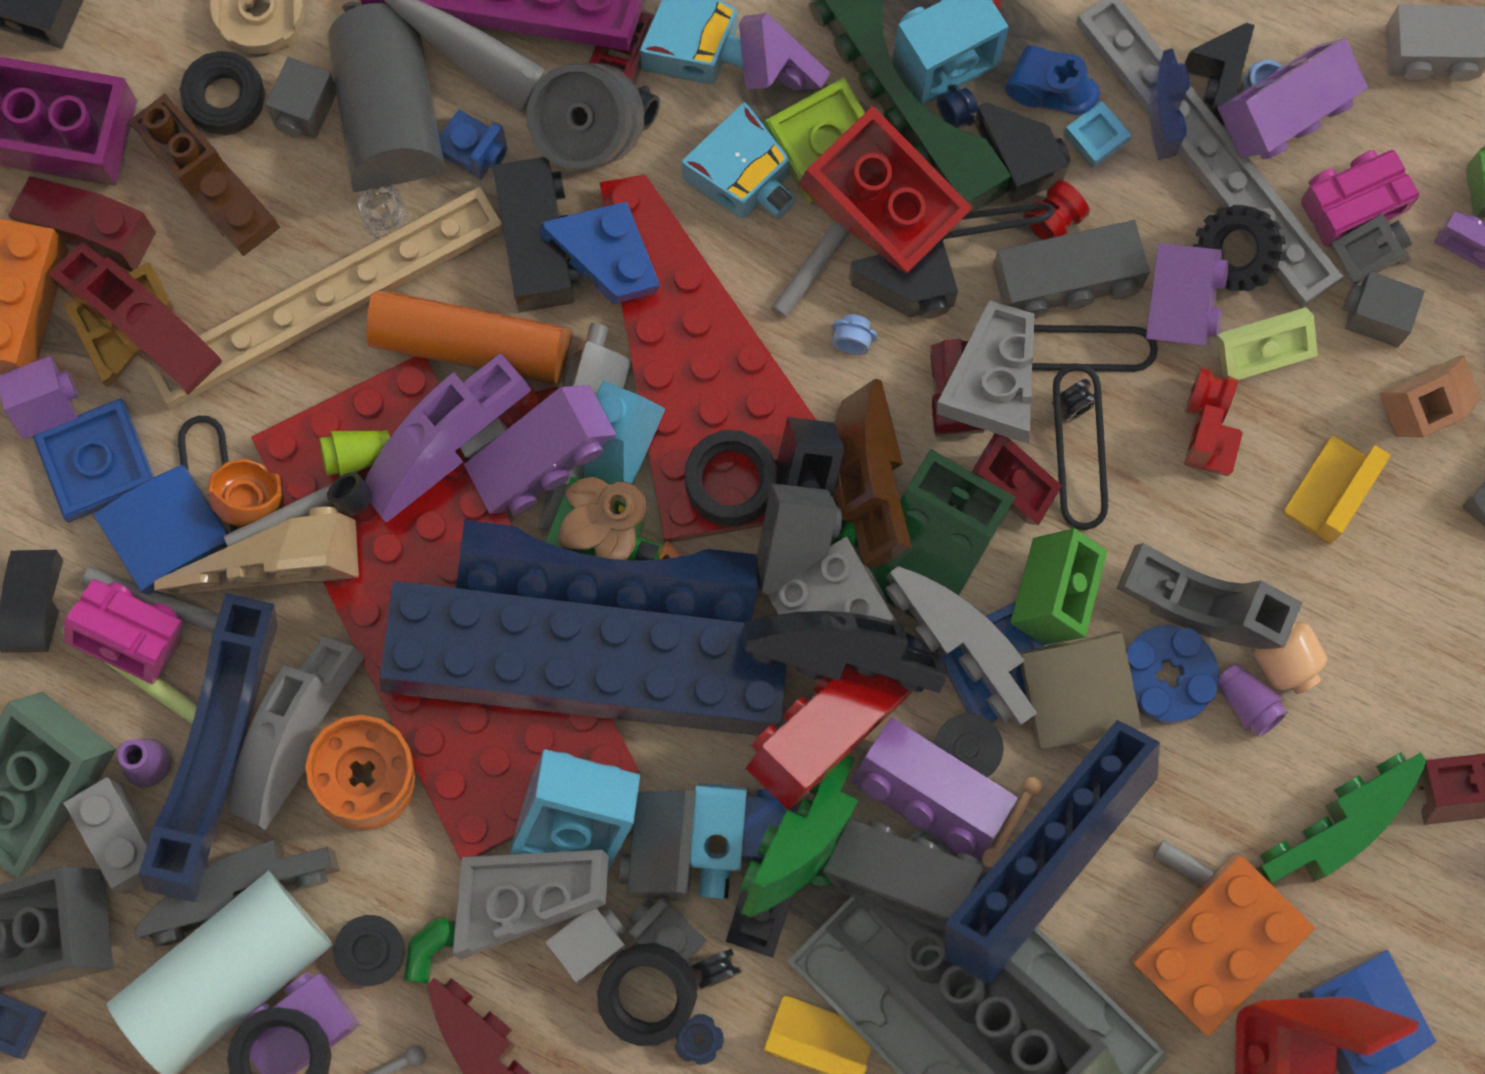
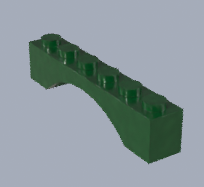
M811 0L809 8L814 19L821 27L827 25L835 37V48L845 63L852 62L859 72L858 79L865 94L871 100L877 98L885 110L883 113L885 119L973 207L970 212L978 211L1007 193L1011 175L985 138L964 132L938 118L916 99L901 80L890 59L884 39L882 20L883 0Z

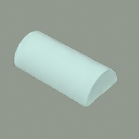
M268 870L106 1004L119 1028L153 1068L160 1074H179L237 1026L247 1015L260 1007L333 945L323 930Z

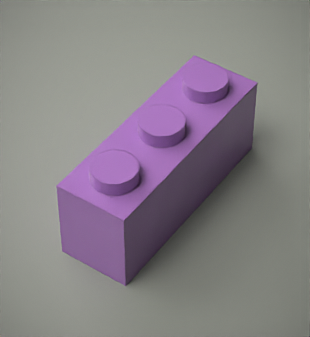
M1342 38L1315 45L1217 108L1240 158L1260 154L1264 160L1285 151L1288 148L1286 141L1292 137L1300 138L1321 127L1319 120L1326 115L1331 117L1354 106L1352 99L1368 89V86L1347 39Z
M590 385L560 387L468 460L464 466L489 514L510 511L512 515H519L533 508L538 503L536 497L543 491L555 489L570 479L568 472L574 467L587 464L602 455V446L617 434Z
M893 717L890 718L851 780V783L863 790L868 797L882 802L904 816L910 824L932 834L946 843L954 852L965 853L978 860L996 836L1018 799L1014 794Z

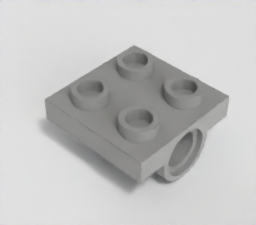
M847 536L831 545L828 555L774 593L767 594L778 614L803 611H836L874 616L897 622L887 604L888 601L869 568L863 565L861 557Z

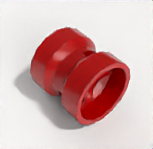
M1058 180L1047 190L1046 198L1043 201L1032 203L1052 205L1055 213L1046 221L1028 226L1041 240L1067 235V228L1071 225L1080 224L1089 215L1090 209L1086 200L1072 185L1066 181ZM1027 211L1023 215L1024 218H1031L1047 211Z

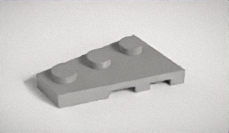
M989 300L938 400L937 415L1029 444L1034 313Z
M603 850L462 857L453 955L462 960L606 905L609 855Z

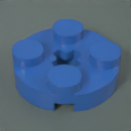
M1172 625L1157 626L1138 635L1127 648L1126 652L1138 711L1144 716L1154 719V722L1166 725L1186 722L1202 712L1215 697L1218 684L1217 679L1219 678L1217 660L1209 645L1202 640L1200 634L1194 629L1180 628ZM1168 662L1172 668L1178 667L1181 676L1176 679V687H1169L1167 681L1157 680L1156 673L1162 670V663Z

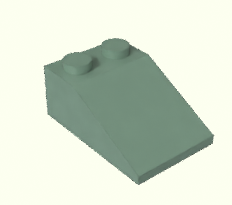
M43 692L8 702L0 716V866L16 879L26 874L71 818L64 802L96 784L116 750L115 747Z

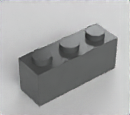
M1135 220L997 250L993 264L1003 304L1034 313V318L1046 314L1049 308L1066 305L1067 309H1078L1093 303L1094 298L1112 295L1113 299H1123L1133 296L1140 291L1139 288H1143L1150 273Z
M852 819L849 820L824 869V873L838 892L945 932L944 924L987 874L984 864L968 854L957 853L956 857L940 852V849L935 844L924 838L913 837L910 841L896 836V833L891 828L882 823L869 821L868 825Z

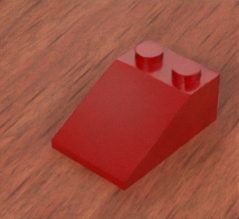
M874 106L863 114L808 167L797 183L829 217L905 275L973 209Z

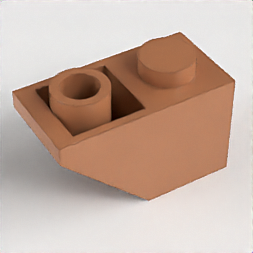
M1464 355L1457 356L1379 393L1396 437L1424 438L1464 419L1481 399Z

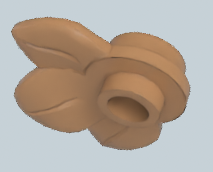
M597 477L582 478L574 482L565 490V494L575 509L568 513L561 523L559 544L562 547L573 550L594 548L597 557L627 560L636 546L635 527L642 521L646 512V499L643 492L637 486L628 482L620 481L609 485ZM624 497L626 509L621 514H616L614 504L618 498Z

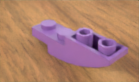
M501 353L464 382L453 372L411 411L382 448L365 479V483L368 485L371 493L370 503L386 523L463 463L455 451L531 391L525 380Z

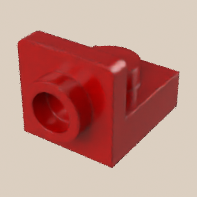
M1207 404L1204 406L1195 420L1184 465L1224 476L1231 475L1234 470L1242 431L1221 424L1225 409Z

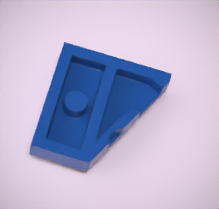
M627 202L542 223L539 229L541 237L547 242L553 240L571 257L569 263L582 276L590 278L595 283L596 289L612 304L654 294L660 287Z

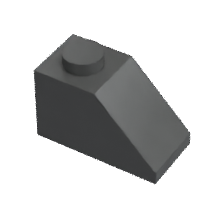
M771 484L756 557L757 583L762 593H774L828 555L832 537H838L842 523L841 509L837 508L829 490Z

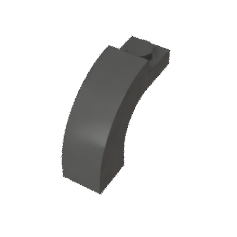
M1144 543L1134 546L1116 588L1150 606L1149 612L1178 626L1194 629L1199 634L1227 643L1259 649L1285 647L1302 605L1301 601L1262 580L1249 583H1234L1216 579L1197 572Z

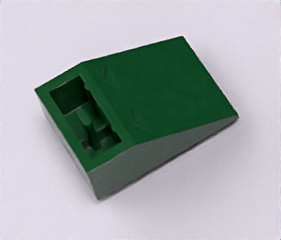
M930 448L900 499L912 548L879 568L868 567L881 587L888 604L897 608L885 590L886 587L891 585L886 576L896 567L923 575L960 596L1007 516L1015 496ZM908 609L903 612L914 618Z

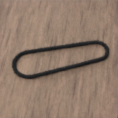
M1034 203L972 211L962 220L1035 210L1047 212L1031 218L949 231L941 240L1037 224L1051 218L1055 210L1052 205Z

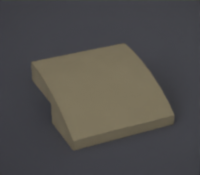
M1113 631L1071 643L1059 642L1019 653L1025 660L1020 664L1026 696L1037 712L1031 720L1038 749L1054 748L1100 739L1116 720L1136 730L1142 728L1122 632Z

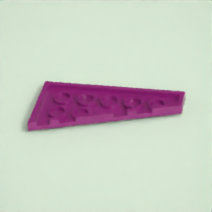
M361 0V5L371 3L387 4L384 0ZM645 0L419 1L473 26L628 51Z

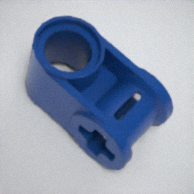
M1032 45L1025 47L1004 88L1010 98L1024 106L1031 108L1041 107L1065 112L1070 115L1087 113L1094 108L1100 97L1099 87L1092 78L1087 77V65L1080 56L1050 51Z

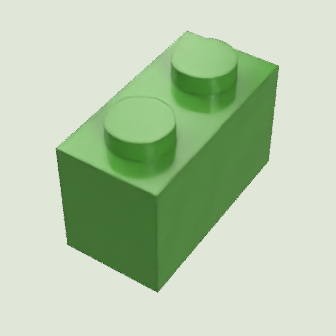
M1075 528L1034 537L1010 624L1043 645L1085 638L1107 550Z

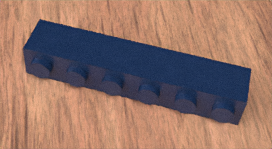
M1119 720L1115 721L944 924L947 961L987 985L993 981L1158 779L1159 741Z

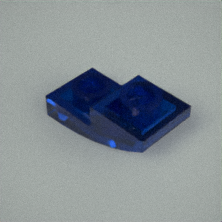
M1173 48L1163 51L1155 72L1150 96V124L1158 161L1176 156L1184 137L1187 135L1184 116L1178 109L1183 102L1187 90L1190 88V80L1186 66L1183 63L1177 62Z

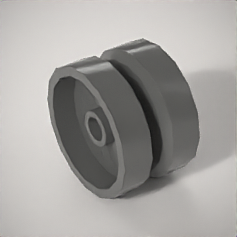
M566 64L549 71L534 86L527 104V127L534 145L549 161L571 169L600 167L623 159L635 147L644 127V105L637 87L622 71L607 64Z

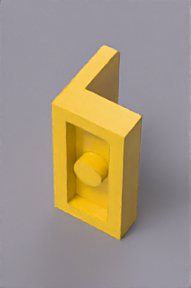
M1336 436L1330 437L1283 510L1284 515L1329 544H1332L1347 527L1391 457V454L1376 445L1366 454H1363Z
M784 996L763 1053L820 1074H865L866 1063L872 1048L838 1014L790 996Z

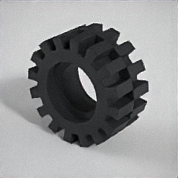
M1232 205V207L1217 209L1215 215H1208L1203 220L1206 223L1205 226L1198 228L1195 236L1199 237L1198 244H1193V247L1222 250L1225 238L1231 232L1240 229L1251 233L1257 244L1255 257L1247 265L1235 267L1228 263V275L1224 289L1230 291L1254 290L1255 287L1264 286L1270 282L1268 278L1271 275L1276 276L1280 270L1277 267L1279 261H1284L1286 253L1282 252V245L1286 244L1285 236H1281L1279 233L1280 225L1277 221H1273L1270 218V214L1256 207ZM1222 251L1221 260H1226Z

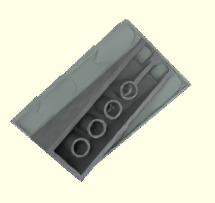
M919 828L908 839L911 841L913 837H921L935 844L940 849V852L954 857L957 855L946 843L922 828ZM850 897L787 960L805 982L896 1074H1153L1168 1058L1165 1051L1038 927L1033 930L993 981L987 985L946 960L945 932Z

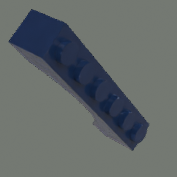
M464 520L456 588L745 623L751 621L758 588L756 554L716 549H705L690 555L660 560L608 559L556 547L532 537L512 525Z
M229 593L225 594L212 635L203 685L188 741L168 797L153 825L138 875L145 891L193 902L196 900L278 624L273 603Z

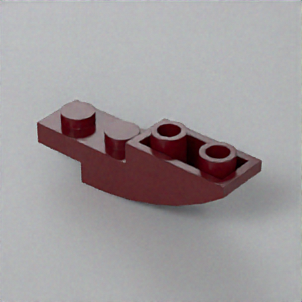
M83 241L48 273L58 287L117 333L126 346L187 395L222 363L221 358L159 299L108 256L104 259Z
M436 978L430 981L427 987L434 1015L442 1036L463 1074H532L515 1059L509 1066L503 1062L504 1058L515 1046L506 1038L512 1031L509 1026L491 1011H488L484 1017L479 1015L468 1005L474 997L454 979L450 978L445 985Z

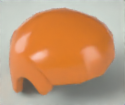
M244 458L228 461L211 473L208 485L209 503L212 510L225 523L244 527L279 508L282 499L279 474L268 473L263 464Z

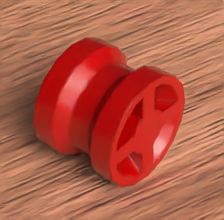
M1201 367L1193 383L1185 412L1195 415L1201 412L1206 404L1225 409L1222 424L1231 406L1238 379L1230 376L1221 379L1213 376L1210 369Z

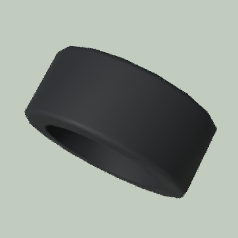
M722 430L706 436L693 447L685 464V490L691 506L703 519L718 526L739 527L755 521L766 511L771 484H776V465L770 450L757 437L740 430ZM726 451L739 452L748 456L755 463L759 472V486L755 494L747 502L736 506H725L713 501L706 494L702 484V472L707 462L715 455Z
M657 943L636 944L621 951L602 975L597 991L599 1013L607 1028L621 1040L637 1046H658L673 1039L687 1024L697 999L696 977L688 962L674 949ZM638 966H650L661 970L672 980L676 987L677 1001L674 1010L667 1018L658 1022H645L634 1018L623 1008L619 1000L618 988L621 979L628 971Z
M282 1007L257 1011L240 1024L230 1040L227 1055L230 1074H253L249 1061L253 1043L264 1031L278 1026L290 1027L296 1030L308 1043L310 1060L305 1074L329 1073L332 1054L328 1036L315 1019L302 1011Z

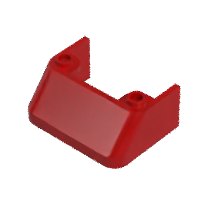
M1349 997L1259 1000L1242 1008L1236 1017L1235 1074H1336L1337 1047L1367 1057L1418 1030V1021Z

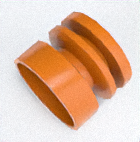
M367 715L340 718L320 732L310 746L305 764L308 787L324 814L341 827L357 831L383 828L398 819L412 801L416 776L410 748L401 733L383 719ZM358 768L364 772L373 768L374 770L371 773L374 781L373 784L367 787L365 784L359 783L354 787L356 779L353 772Z

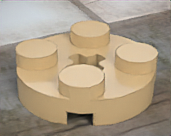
M210 0V12L218 32L230 48L250 54H265L280 48H288L296 42L298 31L302 27L305 18L304 0H263L264 5L269 7V9L261 16H253L252 13H246L247 8L254 7L255 0Z

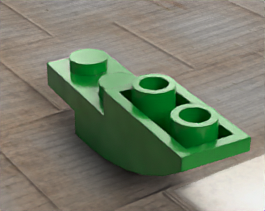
M1400 752L1375 766L1380 775L1369 782L1364 783L1359 775L1334 789L1338 799L1325 807L1335 824H1332L1328 816L1302 830L1307 840L1292 848L1289 847L1285 840L1261 853L1260 857L1264 864L1255 869L1272 884L1300 867L1305 866L1315 882L1347 864L1367 848L1389 826L1402 809L1425 766L1426 759L1423 754L1419 753L1406 760L1403 753Z
M847 755L809 791L816 795L813 802L804 798L797 814L787 810L779 828L771 825L768 826L757 851L758 854L765 856L762 864L755 861L751 862L740 887V890L749 893L743 906L742 914L752 917L786 900L806 885L828 861L858 802V799L841 792L855 757Z

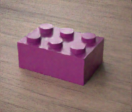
M0 57V166L116 186L131 128L128 121L134 116L138 100L123 77Z

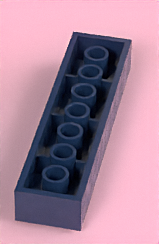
M393 581L380 671V692L760 736L770 725H773L778 730L782 723L786 664L779 661L773 665L762 663L754 659L749 652L744 651L741 632L744 626L743 622Z

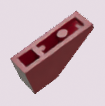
M29 176L8 215L10 219L20 223L54 229L63 242L76 247L83 241L104 259L108 256L117 265L130 271L138 268L156 234L145 214L137 209L99 193L34 176Z

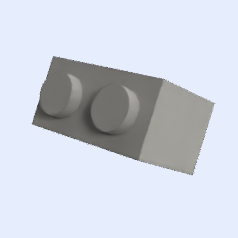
M1398 5L1386 24L1389 76H1404L1405 79L1412 81L1424 80L1431 76H1450L1454 81H1469L1476 77H1481L1485 71V6Z
M106 777L65 801L64 805L110 888L127 894L142 885L138 874L150 833L123 785L110 777Z

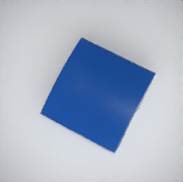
M184 465L168 470L140 484L93 514L141 592L148 595L155 591L154 580L228 547L224 536L229 534L217 514L212 510L208 500Z

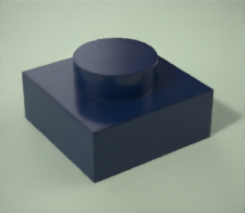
M0 992V1051L15 1058L25 1060L47 1012Z

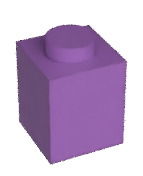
M51 356L0 375V396L4 411L22 439L77 419L72 399L79 397L76 384L68 370L64 372L59 371Z

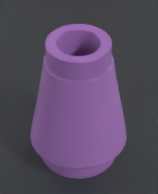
M1238 663L1228 668L1217 679V685L1222 689V693L1246 731L1252 730L1257 737L1268 733L1288 714V711L1282 705L1284 699L1248 671L1243 670Z
M155 739L128 740L118 750V761L123 774L130 783L136 786H154L161 782L168 774L171 764L170 754L167 748ZM143 752L142 759L134 764L135 760L138 759V755Z

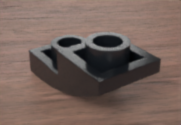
M57 549L10 551L0 602V651L2 653L49 651L59 610L52 600L63 564V559Z

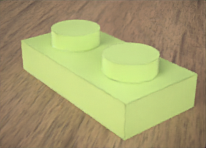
M1306 307L1221 332L1217 337L1221 372L1224 378L1230 376L1240 380L1318 356L1314 315Z

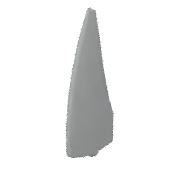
M384 0L405 21L480 86L520 113L527 105L534 86L546 75L547 70L519 52L442 10L419 0Z
M590 323L585 342L572 347L561 387L590 385L595 396L603 380L624 388L632 361L604 347L608 327L597 323ZM577 465L569 471L570 479L571 476L581 479L584 475V465ZM570 479L561 486L547 491L538 527L539 530L546 531L556 517Z

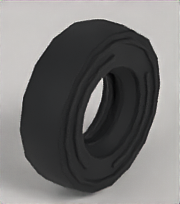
M217 51L204 54L191 63L183 74L180 96L185 112L195 125L208 133L227 135L240 132L254 123L262 111L265 90L259 72L249 60L237 53ZM220 78L232 79L240 87L239 97L236 102L225 108L213 107L208 104L205 98L207 87L210 83Z

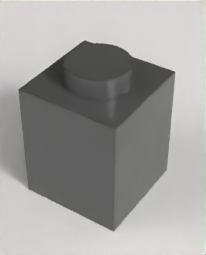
M287 57L265 104L274 126L279 131L292 137H300L301 134L316 139L337 94L332 74L324 69Z
M1370 271L1360 286L1353 283L1343 306L1344 311L1350 312L1345 329L1399 347L1412 331L1425 290Z

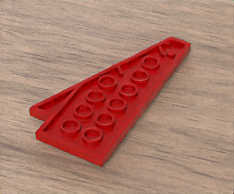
M644 174L599 182L603 207L623 202L628 203L660 283L656 293L621 302L637 394L666 408L648 448L664 543L762 527L765 512L755 521L739 527L718 526L703 519L691 506L685 490L686 461L693 447L706 436L722 430H740L757 437L770 450L776 465L777 478V458L787 417L816 420V418L647 176ZM726 451L715 455L707 462L702 472V484L706 494L713 501L725 506H736L747 502L755 494L759 486V472L755 463L748 456L739 452Z

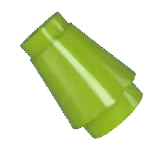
M388 430L379 432L330 431V436L319 438L326 475L338 474L341 477L344 474L358 472L372 466L382 448L390 439Z

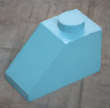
M603 380L596 397L617 435L602 446V455L584 464V478L597 477L609 485L620 481L633 484L666 408Z

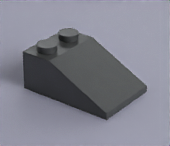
M60 866L0 884V992L73 980L114 968L104 875L100 869Z

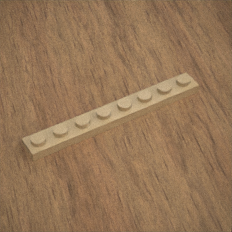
M481 186L199 335L221 358L222 363L189 395L149 363L145 364L166 405L171 410L367 305L370 301V295L374 291L391 292L503 232L502 222Z

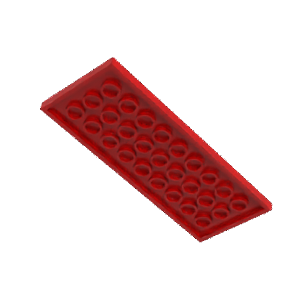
M414 356L251 437L268 473H275L280 476L282 501L285 506L332 484L339 478L338 474L326 475L319 438L330 436V431L379 432L388 430L390 437L393 435L411 411L439 385L426 358ZM459 447L455 452L463 463L387 523L371 503L361 514L348 516L356 520L359 578L322 582L355 648L365 657L362 662L395 729L401 733L409 746L413 765L460 860H462V857L481 856L513 839L529 781L543 749L557 753H567L573 757L602 765L616 766L621 770L635 774L640 772L613 719L380 692V671L392 582L400 581L456 588L464 520L512 525L506 512L489 514L464 466L470 459L464 456ZM372 466L358 471L357 474L365 481Z

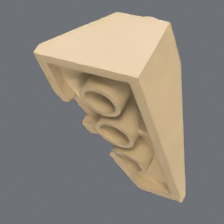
M336 507L309 509V516L286 520L154 580V590L177 596L359 578L356 520L339 513Z

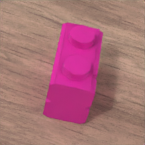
M1375 150L1365 152L1351 161V168L1338 174L1331 168L1317 174L1309 181L1310 186L1301 199V205L1311 223H1314L1315 230L1325 247L1332 246L1331 242L1381 214L1390 220L1408 212L1418 200L1419 192L1409 174L1405 173V167L1395 150H1389L1380 155H1377Z
M92 579L81 595L80 601L76 602L65 619L64 643L141 680L154 684L164 670L167 661L169 662L180 645L183 620L179 619L177 614L164 604L154 603L151 606L134 598L133 593L122 584L111 582L107 585Z

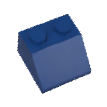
M1388 950L1298 993L1300 998L1349 997L1418 1021V1030L1367 1057L1337 1047L1336 1068L1339 1074H1384L1408 1062L1437 1042Z

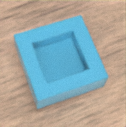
M1103 101L1069 124L1064 132L1066 138L1092 168H1095L1129 143L1132 136Z

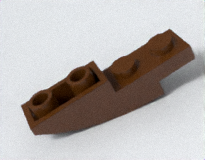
M163 94L128 121L175 181L223 237L225 236L243 257L281 228L271 213L226 165L216 149L166 94Z
M873 379L842 400L838 409L835 426L845 450L834 493L837 508L841 509L842 519L852 521L854 524L863 565L879 568L912 548L893 475V470L901 466L903 462L882 380Z

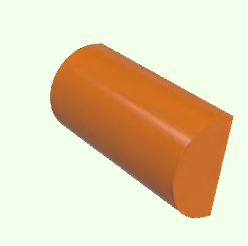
M374 291L370 295L366 327L367 342L371 348L475 369H481L501 353L522 378L555 385L559 384L563 376L574 332L570 327L382 291Z

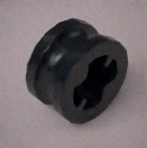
M1088 379L1075 383L1060 394L1061 408L1064 411L1062 419L1065 423L1079 418L1095 406L1094 394L1089 391L1091 383Z
M732 949L715 954L691 966L693 972L701 975V981L698 983L700 990L719 984L742 973L740 967L734 966L731 962V958L734 956Z

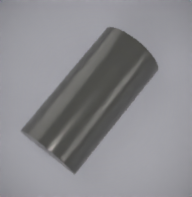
M385 3L365 4L344 12L332 23L328 32V44L353 192L447 174L421 34Z

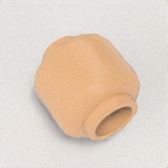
M1304 622L1294 623L1285 647L1275 649L1255 648L1253 652L1254 658L1270 685L1277 690L1292 688L1295 694L1303 693L1316 686L1321 681L1318 674L1325 668L1328 661V656L1314 631Z

